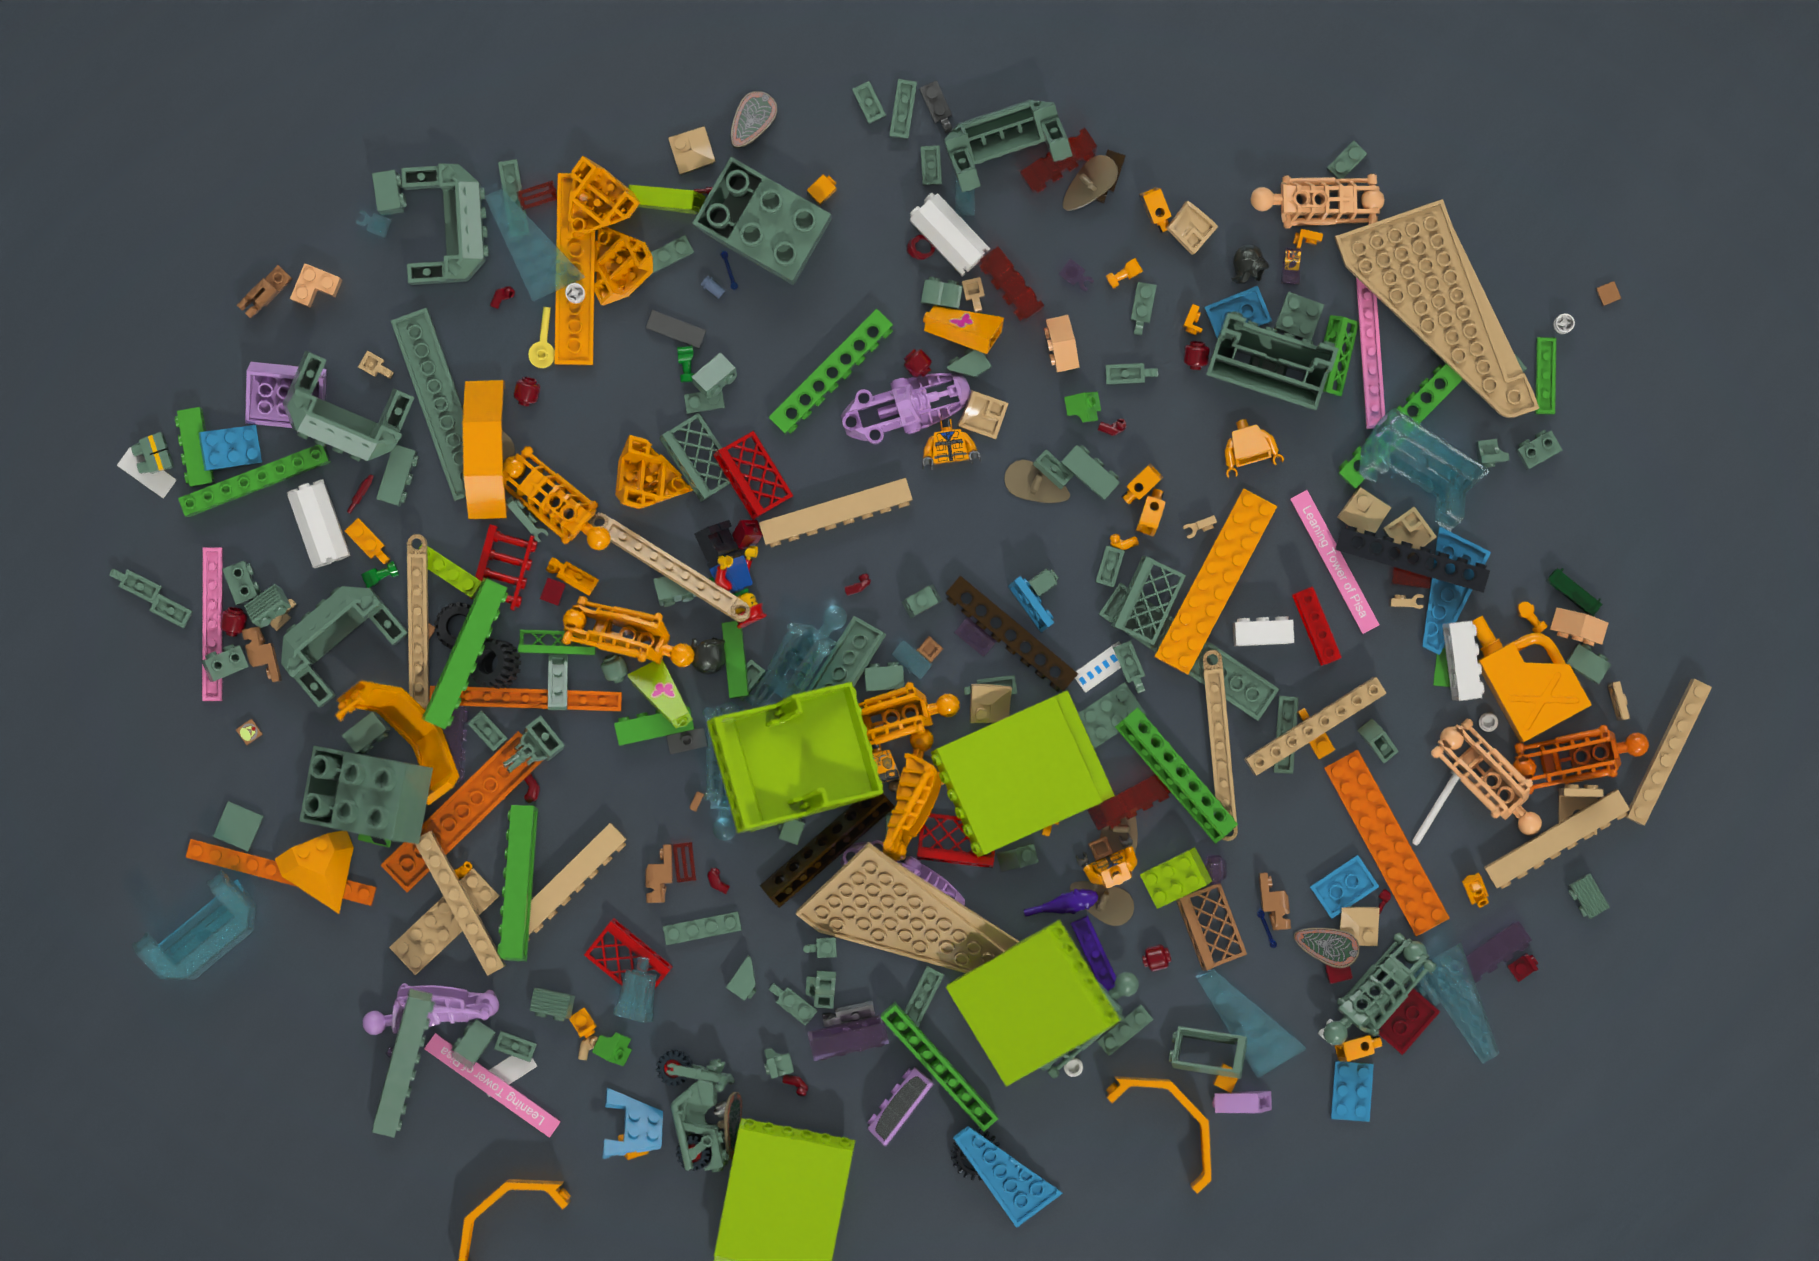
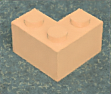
M304 263L290 299L311 308L317 291L336 298L342 279Z
M1064 315L1046 319L1047 327L1044 328L1045 338L1049 339L1047 340L1049 351L1053 352V354H1049L1051 365L1056 366L1057 372L1080 368L1075 337L1069 316Z
M1556 607L1550 630L1556 631L1559 637L1568 639L1569 635L1572 636L1571 639L1583 642L1586 645L1594 646V643L1602 645L1608 622L1584 613Z

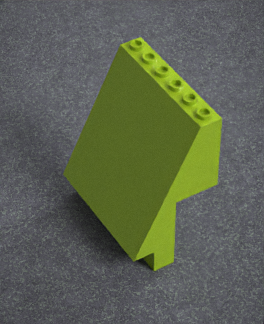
M852 682L791 695L776 704L722 715L706 721L737 833L749 830L753 832L873 798L883 793V784L877 772L878 766L873 758L872 745L867 737V727L863 723L862 710L858 705L857 692Z
M1068 690L931 751L932 762L940 772V780L946 785L947 795L954 803L955 813L961 819L963 831L969 837L971 849L977 857L1115 796Z
M1060 920L1021 940L990 961L963 974L947 984L946 987L1006 1086L1088 1041L1120 1021V1018Z
M741 1118L714 1261H832L855 1140Z

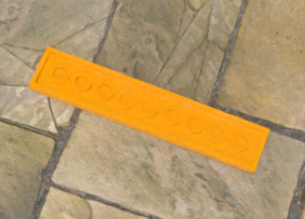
M558 173L555 365H593L595 231L566 240L569 231L568 211L572 178L571 173ZM578 283L583 287L586 295L582 302L574 304L567 299L565 290L569 284Z
M1243 488L1154 656L1155 658L1186 675L1190 673L1277 508L1276 505Z

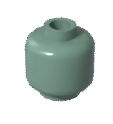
M617 653L604 657L600 665L607 681H614V683L623 681L625 679L624 676L629 671L623 656L617 655Z

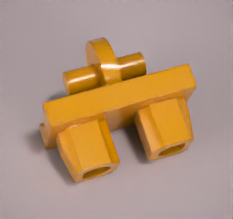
M1479 872L1475 875H1468L1462 883L1472 905L1476 903L1479 908L1489 903L1487 899L1489 895Z

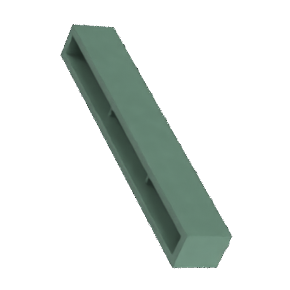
M409 989L376 1110L372 1133L395 1138L396 1131L401 1129L402 1120H400V1116L405 1114L407 1103H404L405 1097L409 1098L412 1086H409L410 1080L414 1081L416 1069H413L414 1064L419 1063L421 1055L418 1052L419 1046L423 1047L425 1041L423 1031L424 1029L428 1030L430 1018H427L428 1013L433 1012L435 1001H432V993Z

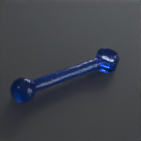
M723 251L721 258L724 259L732 283L731 289L736 290L738 284L734 280L727 259L728 253Z
M1260 910L1257 912V916L1261 918L1270 940V947L1276 948L1277 942L1273 940L1264 918L1265 913Z

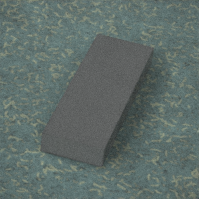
M652 310L646 325V329L699 349L706 333L704 329Z

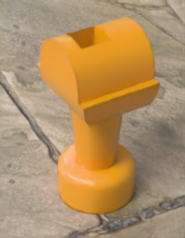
M1134 258L1126 263L1125 268L1115 275L1113 273L1107 274L1106 278L1114 289L1119 286L1118 281L1127 277L1132 279L1142 273L1143 269L1137 262V259Z
M1521 602L1517 605L1518 616L1526 618L1534 626L1532 629L1534 633H1541L1548 627L1545 621L1540 622L1534 614L1533 604Z

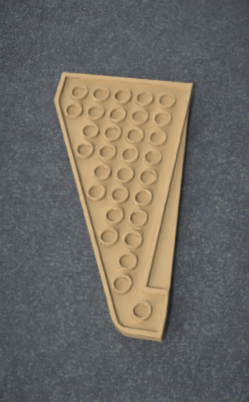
M1443 199L1334 237L1344 266L1498 414L1506 418H1515L1539 409L1530 383L1517 361L1453 228Z
M870 843L864 846L796 911L798 917L819 933L967 973L990 961L1020 942L892 860Z

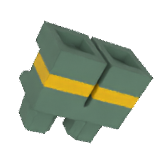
M162 432L140 439V443L131 446L134 457L144 454L146 460L137 463L140 474L149 472L154 474L162 470L175 468Z

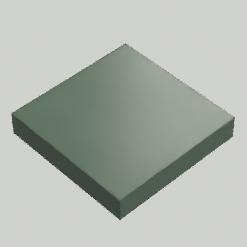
M228 801L213 837L249 852L264 816Z

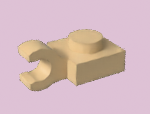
M981 278L962 281L966 301L972 300L975 313L982 312L980 298L985 297Z
M369 351L366 352L358 368L374 377L379 372L391 379L394 374L393 371L382 366L385 360Z
M1213 515L1193 524L1184 525L1183 529H1192V534L1186 536L1187 539L1193 538L1197 530L1202 529L1205 532L1213 529V524L1217 523Z
M1417 594L1412 599H1406V595H1394V598L1389 599V607H1414L1421 609L1423 605H1417L1416 599L1423 598L1424 595Z
M292 599L288 600L291 608H288L285 614L271 621L270 625L276 631H279L291 619L288 613L297 605Z

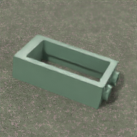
M1178 1026L1177 1032L1173 1033L1172 1043H1175L1174 1050H1170L1169 1062H1171L1173 1068L1241 1079L1248 1043L1247 1037ZM1183 1037L1237 1045L1233 1069L1179 1061Z

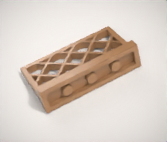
M1220 882L1176 900L1202 971H1207L1247 955ZM1215 888L1219 892L1217 902L1207 898L1210 890ZM1198 896L1203 898L1200 908L1192 905L1191 897ZM1206 900L1216 904L1212 914L1202 910ZM1218 906L1226 911L1224 920L1214 916ZM1200 913L1210 916L1206 926L1201 925L1198 921ZM1213 918L1222 922L1218 932L1209 928ZM1225 924L1232 927L1233 933L1230 938L1221 934ZM1207 931L1217 935L1213 945L1206 942L1205 936ZM1220 936L1229 940L1225 950L1216 946ZM1232 942L1238 944L1241 953L1234 955L1228 952ZM1214 949L1223 952V956L1220 961L1214 963L1212 953Z

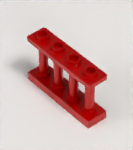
M490 524L475 577L480 581L483 578H491L517 585L514 596L507 595L505 600L506 603L511 604L510 610L515 611L516 607L520 608L522 602L520 592L521 589L526 587V570L530 571L533 561L530 559L531 552L535 553L538 542L535 541V536L531 535L529 541L501 534V531H498V526ZM501 541L527 548L524 559L495 552L496 550L493 549L494 542ZM495 559L522 567L519 578L491 571L488 568L489 561Z
M1310 587L1291 595L1319 665H1326L1341 659V654L1314 588Z

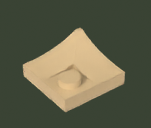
M705 126L668 138L680 175L716 162Z
M1185 201L1179 212L1166 227L1191 255L1195 254L1218 228L1206 214L1189 201Z
M971 391L957 426L996 439L1009 403Z
M1359 486L1337 517L1347 525L1356 527L1357 532L1364 534L1366 530L1376 533L1390 511L1391 506Z
M1415 506L1383 528L1388 537L1394 538V543L1401 544L1402 541L1413 544L1412 548L1420 549V546L1425 547L1437 538ZM1410 553L1407 559L1411 558L1416 553Z
M971 684L970 722L996 723L1009 717L1012 687Z
M1341 907L1339 930L1347 931L1354 935L1358 940L1359 946H1378L1379 907Z

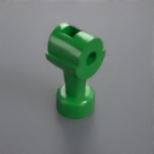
M693 346L677 347L678 362L682 364L684 373L680 375V382H692V376L694 375V373H691V361L694 357Z
M394 561L387 564L388 568L378 571L374 568L362 573L361 576L366 584V588L376 586L381 579L389 575L392 577L398 576L399 572Z

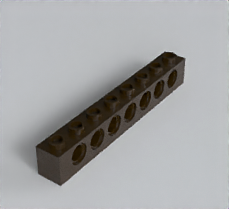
M959 576L945 593L948 596L946 599L952 605L958 604L963 608L961 612L968 618L973 616L977 620L975 624L984 631L986 628L991 631L992 634L990 636L998 643L1003 641L1007 645L1005 649L1013 655L1017 653L1021 656L1020 661L1028 668L1032 665L1036 669L1034 673L1043 680L1045 677L1050 680L1051 683L1049 685L1057 692L1059 690L1064 692L1078 675L1075 670L962 576ZM964 593H969L972 596V601L968 604H964L961 601V595ZM983 605L986 607L987 612L984 616L976 614L975 609L977 606ZM997 617L1001 620L999 628L991 626L990 621L992 618ZM1007 630L1015 631L1016 638L1009 641L1006 639L1005 633ZM1028 642L1031 650L1028 653H1023L1020 650L1021 643ZM1036 655H1044L1046 661L1043 665L1035 663ZM1054 666L1060 669V675L1056 678L1052 677L1049 673L1050 668Z
M884 793L873 798L855 802L765 880L760 887L776 906L780 908L895 806Z

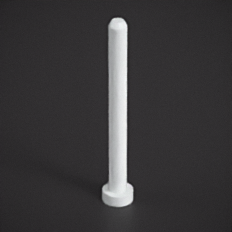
M1453 771L1450 772L1453 775L1412 840V843L1416 846L1423 839L1452 789L1460 779Z

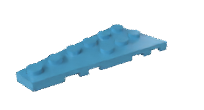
M1439 526L1435 550L1436 555L1439 552L1449 554V558L1457 560V557L1467 559L1468 564L1474 566L1476 562L1485 565L1491 553L1490 551ZM1434 559L1433 568L1437 565L1436 559ZM1447 564L1445 572L1447 574L1454 573V564ZM1466 569L1463 572V577L1467 580L1474 576L1472 569ZM1431 578L1422 647L1440 655L1445 645L1442 624L1457 621L1472 589Z
M969 1126L953 1137L1016 1228L1063 1194L1056 1187Z

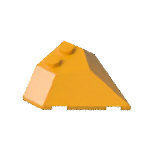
M585 156L580 158L571 171L572 190H570L569 231L566 240L626 220L631 217L640 204L633 191L605 168Z
M609 227L598 229L597 241H595V272L597 273L594 292L603 306L629 297L653 273V256L646 243Z
M633 435L628 436L618 461L615 495L621 504L641 509L691 492L693 489L681 477L682 474L662 454L659 455L651 447L652 444L648 440Z
M347 831L326 833L291 847L275 858L283 878L322 904H325L337 914H340L354 850Z

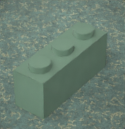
M399 445L394 447L390 453L376 499L399 507L401 503H405L408 494L405 490L413 479L411 471L413 467L417 466L419 460L417 451Z
M1076 445L1061 463L1101 499L1105 500L1120 483L1117 480L1119 477L1112 470L1106 471L1103 468L1104 464L1098 458L1092 459L1088 455L1090 451L1083 445L1080 447Z

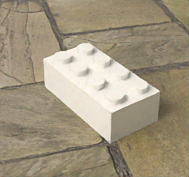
M1472 621L1442 624L1452 700L1462 701L1482 698L1484 685L1483 682H1480L1479 677L1482 669L1481 664L1477 662L1479 647L1478 644H1475L1474 636L1477 635L1475 624H1472Z

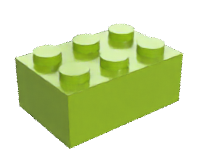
M1196 847L1140 874L1157 909L1212 882Z

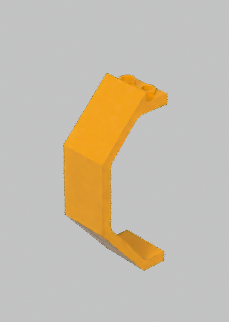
M504 380L465 381L463 464L468 519L507 518L508 506L505 499L502 448Z
M359 681L336 699L340 704L335 716L340 721L348 711L351 713L356 708L378 713L412 746L419 765L433 768L427 798L428 805L455 785L459 774L442 728L422 719L425 709L403 688Z
M1114 1076L1118 1083H1112L1106 1089L1107 1094L1105 1095L1111 1103L1131 1086L1165 1088L1198 1120L1200 1125L1202 1173L1190 1184L1192 1189L1198 1194L1211 1181L1210 1135L1207 1118L1170 1079Z
M508 1179L464 1218L459 1261H468L475 1219L509 1190H544L549 1193L563 1210L571 1202L569 1199L571 1196L566 1189L559 1188L564 1181Z

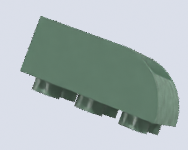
M730 157L692 224L727 248L794 285L832 218L831 214Z
M313 746L299 821L392 841L419 844L433 768L349 751Z

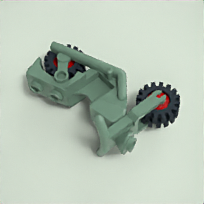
M668 1051L659 1058L656 1064L658 1066L656 1072H659L658 1077L663 1079V1083L666 1082L669 1086H677L687 1081L688 1078L699 1079L671 1104L679 1145L676 1147V1157L679 1158L677 1161L682 1163L681 1166L685 1167V1170L693 1169V1171H696L706 1166L711 1160L710 1164L705 1167V1171H722L729 1161V1155L723 1143L725 1142V1136L717 1125L706 1123L705 1114L708 1109L717 1104V1091H723L727 1083L730 1085L734 1084L735 1079L730 1073H722L725 1061L721 1062V1059L709 1061L710 1065H707V1068L692 1064V1060H689L690 1056L685 1055L684 1051Z

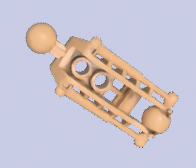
M1369 174L1367 178L1336 179L1335 177L1291 178L1290 176H1284L1281 182V194H1273L1270 189L1259 187L1251 194L1250 201L1252 206L1258 211H1267L1273 205H1281L1283 227L1290 229L1292 226L1336 225L1339 223H1368L1369 225L1378 222L1376 214H1380V209L1383 207L1385 199L1384 195L1380 192V187L1376 186L1377 175ZM1355 183H1367L1369 186H1357ZM1357 192H1364L1360 200L1364 209H1357ZM1329 193H1338V197H1330ZM1297 195L1301 196L1302 204L1296 201ZM1316 195L1321 199L1320 204L1315 202ZM1338 201V209H1329L1330 202ZM1357 214L1369 215L1368 218H1355ZM1342 215H1347L1348 219L1340 218Z
M1465 719L1461 726L1456 724L1455 726L1445 728L1441 732L1440 740L1437 742L1439 746H1436L1431 751V755L1436 759L1439 757L1461 779L1460 781L1491 811V816L1494 819L1501 816L1506 820L1513 813L1518 818V828L1524 835L1533 836L1539 833L1542 827L1540 816L1535 812H1527L1521 806L1529 798L1530 787L1533 785L1532 780L1526 779L1496 748H1493L1472 727L1473 721L1471 719ZM1469 730L1478 739V741L1474 742V740L1465 731ZM1465 740L1471 747L1458 758L1453 750L1459 749ZM1482 743L1489 751L1486 752L1480 744ZM1443 751L1454 761L1453 764L1443 755ZM1483 760L1490 766L1486 772L1478 765ZM1456 766H1458L1464 773L1462 774V773L1456 768ZM1474 768L1482 775L1481 777L1473 771ZM1488 776L1494 777V786L1487 784ZM1512 776L1519 782L1518 784L1513 780ZM1502 790L1508 793V798L1505 801L1500 798Z

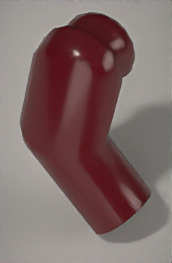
M1120 418L1110 425L1101 421L1098 430L1115 436L1125 430L1126 421Z
M867 573L859 575V583L845 587L847 596L859 593L870 585L871 579H869Z
M529 774L524 779L529 787L524 799L527 803H532L538 799L540 786L533 775Z
M711 868L707 874L710 886L727 894L730 886L720 881V870L718 868Z

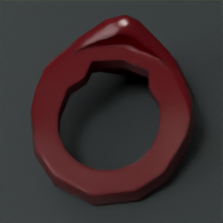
M923 235L913 237L907 245L908 254L918 260L927 259L935 252V247L931 243L929 253L925 254L916 250L915 243L922 239L927 240Z

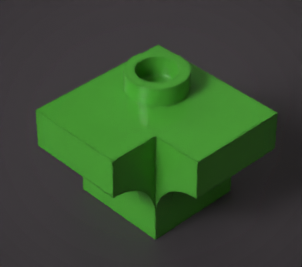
M1086 392L1064 397L1068 416L1078 415L1082 422L1098 421L1097 412L1101 411L1098 392Z
M617 1032L610 1038L600 1035L592 1053L624 1067L632 1051L628 1047L631 1038Z

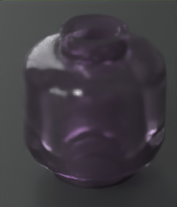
M1219 855L1207 856L1203 863L1212 879L1210 884H1220L1222 880L1227 878V862Z

